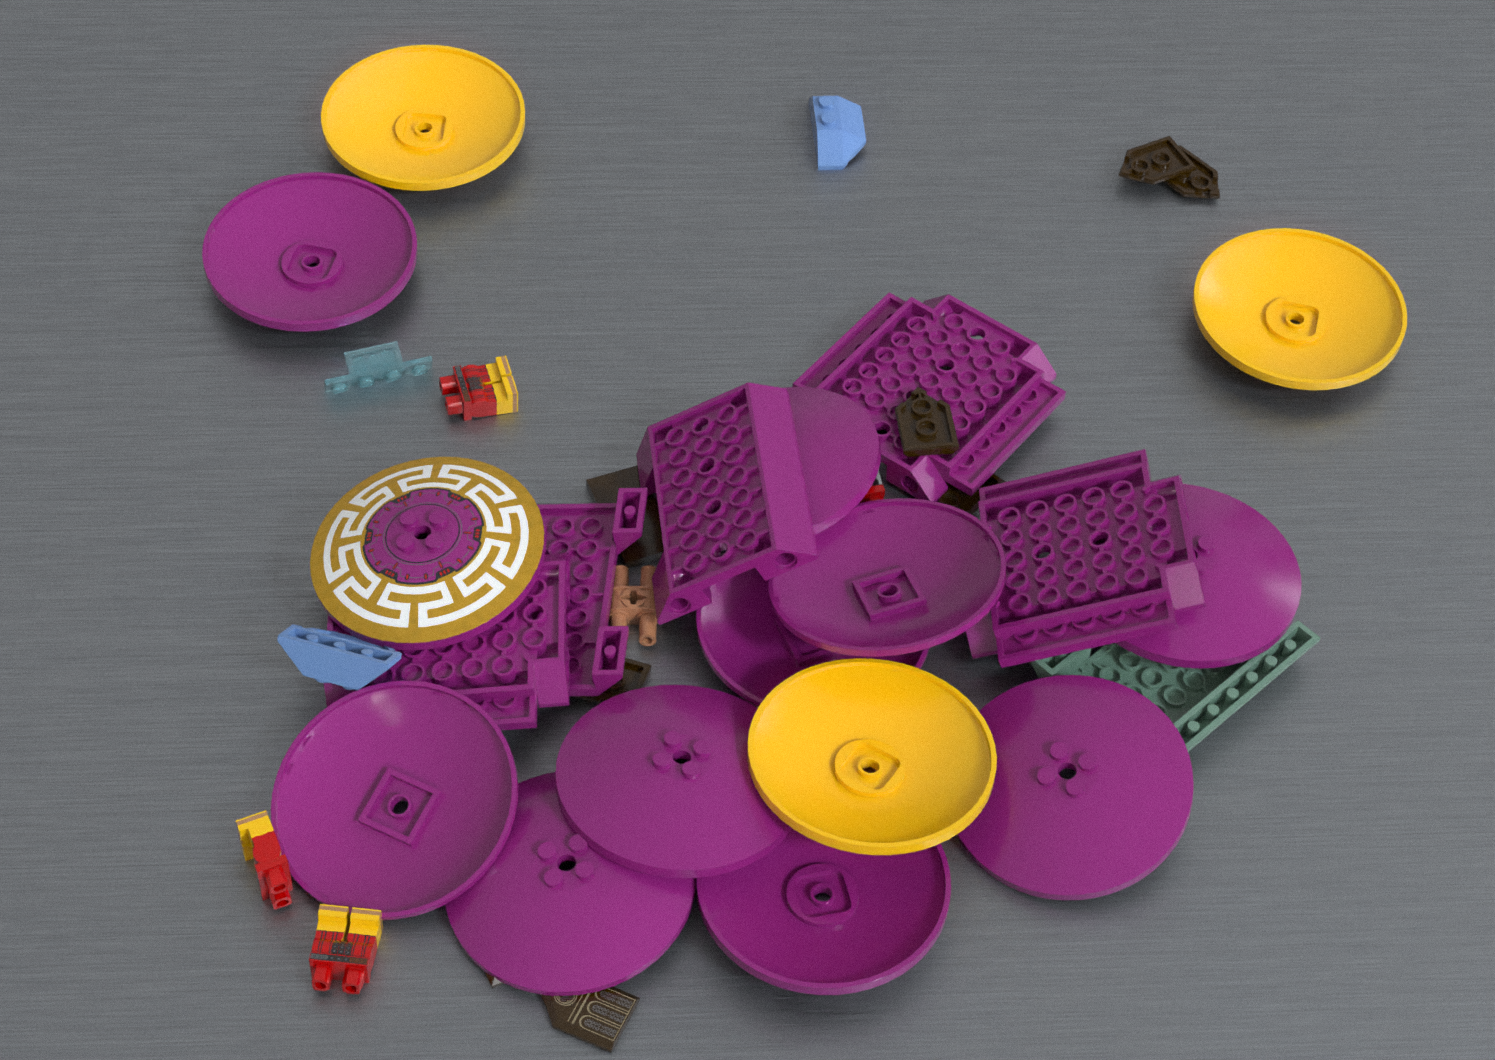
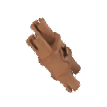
M616 565L608 622L610 626L639 625V643L643 646H653L656 643L658 624L652 585V576L656 567L653 565L643 566L641 568L640 586H629L628 567Z

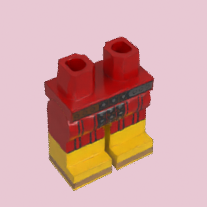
M506 355L495 357V363L480 366L467 365L461 368V365L454 366L453 375L439 377L441 395L456 393L454 396L445 397L447 415L462 413L463 419L466 421L472 420V416L486 417L518 412V391Z
M265 810L236 820L245 861L254 859L262 900L270 899L274 910L292 904L289 892L293 891L288 860L285 854L281 855V848L267 811Z
M320 904L316 934L309 957L312 987L314 990H330L333 979L342 980V991L347 994H360L363 984L370 982L371 971L383 930L381 910L352 907L350 916L349 907Z

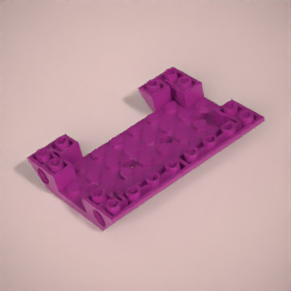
M748 382L647 427L636 457L640 488H647V496L656 493L664 552L652 576L656 617L659 625L712 604L710 586L752 568H756L766 581L819 559L790 398L786 388ZM714 465L711 470L707 471L708 467ZM720 507L717 512L713 513L715 508ZM727 549L726 553L719 557L721 551Z

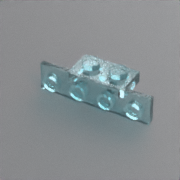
M398 341L345 352L344 359L348 375L326 379L324 381L325 393L332 391L333 394L347 391L348 387L359 385L360 388L372 386L378 380L386 379L387 382H391L409 373H412L414 376L422 375L432 368L433 359L432 356L403 362Z

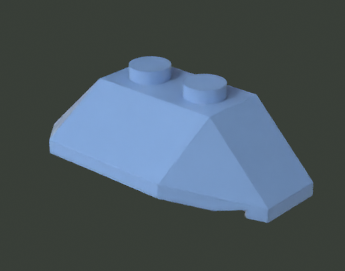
M812 96L809 98L808 103L818 170H843L848 165V162L866 145L861 106L839 96Z
M294 624L280 633L277 638L278 643L303 676L314 678L320 683L340 685L346 690L361 689L386 672L402 657L401 652L384 645L382 647L339 632L318 628H302V626Z

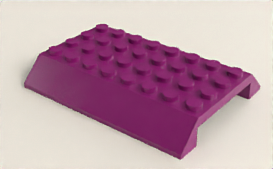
M619 488L617 503L537 504L545 528V555L570 553V605H566V643L570 654L569 696H599L623 678L629 627L608 626L618 554L642 536L648 494L647 488ZM535 611L528 618L535 620L540 618L543 613Z

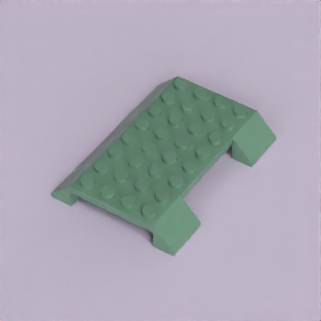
M1297 620L1288 628L1279 641L1268 650L1244 662L1217 668L1198 669L1166 665L1138 656L1116 643L1104 645L1092 656H1090L1091 648L1031 661V664L1038 678L1058 675L1092 676L1110 680L1133 689L1149 699L1168 716L1180 733L1189 752L1318 643L1321 637Z

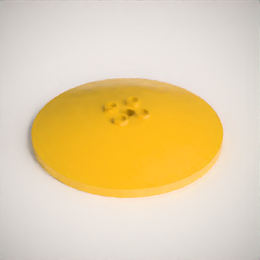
M411 45L371 55L343 72L329 88L324 98L321 110V125L324 140L332 155L341 165L360 178L394 189L409 191L439 190L474 181L490 173L505 162L514 152L522 138L525 128V106L522 93L512 77L489 59L476 53L450 46ZM422 130H429V132H426V133H422L421 131H422Z
M1273 228L1258 230L1235 237L1225 242L1208 256L1197 274L1193 289L1192 303L1194 316L1200 331L1212 348L1225 360L1243 372L1257 379L1287 388L1331 390L1365 381L1379 373L1393 360L1400 349L1407 328V309L1403 295L1386 269L1374 258L1352 244L1315 231ZM1290 320H1297L1300 324H1294Z
M872 658L841 659L825 662L804 669L785 679L765 697L758 707L749 729L747 745L748 766L755 788L767 806L783 822L802 835L823 845L838 850L867 855H897L921 851L947 841L963 831L975 820L986 805L993 789L997 767L996 748L992 733L978 709L959 690L937 676L919 668L894 661ZM871 767L874 768L876 772L868 773L865 772L863 769Z

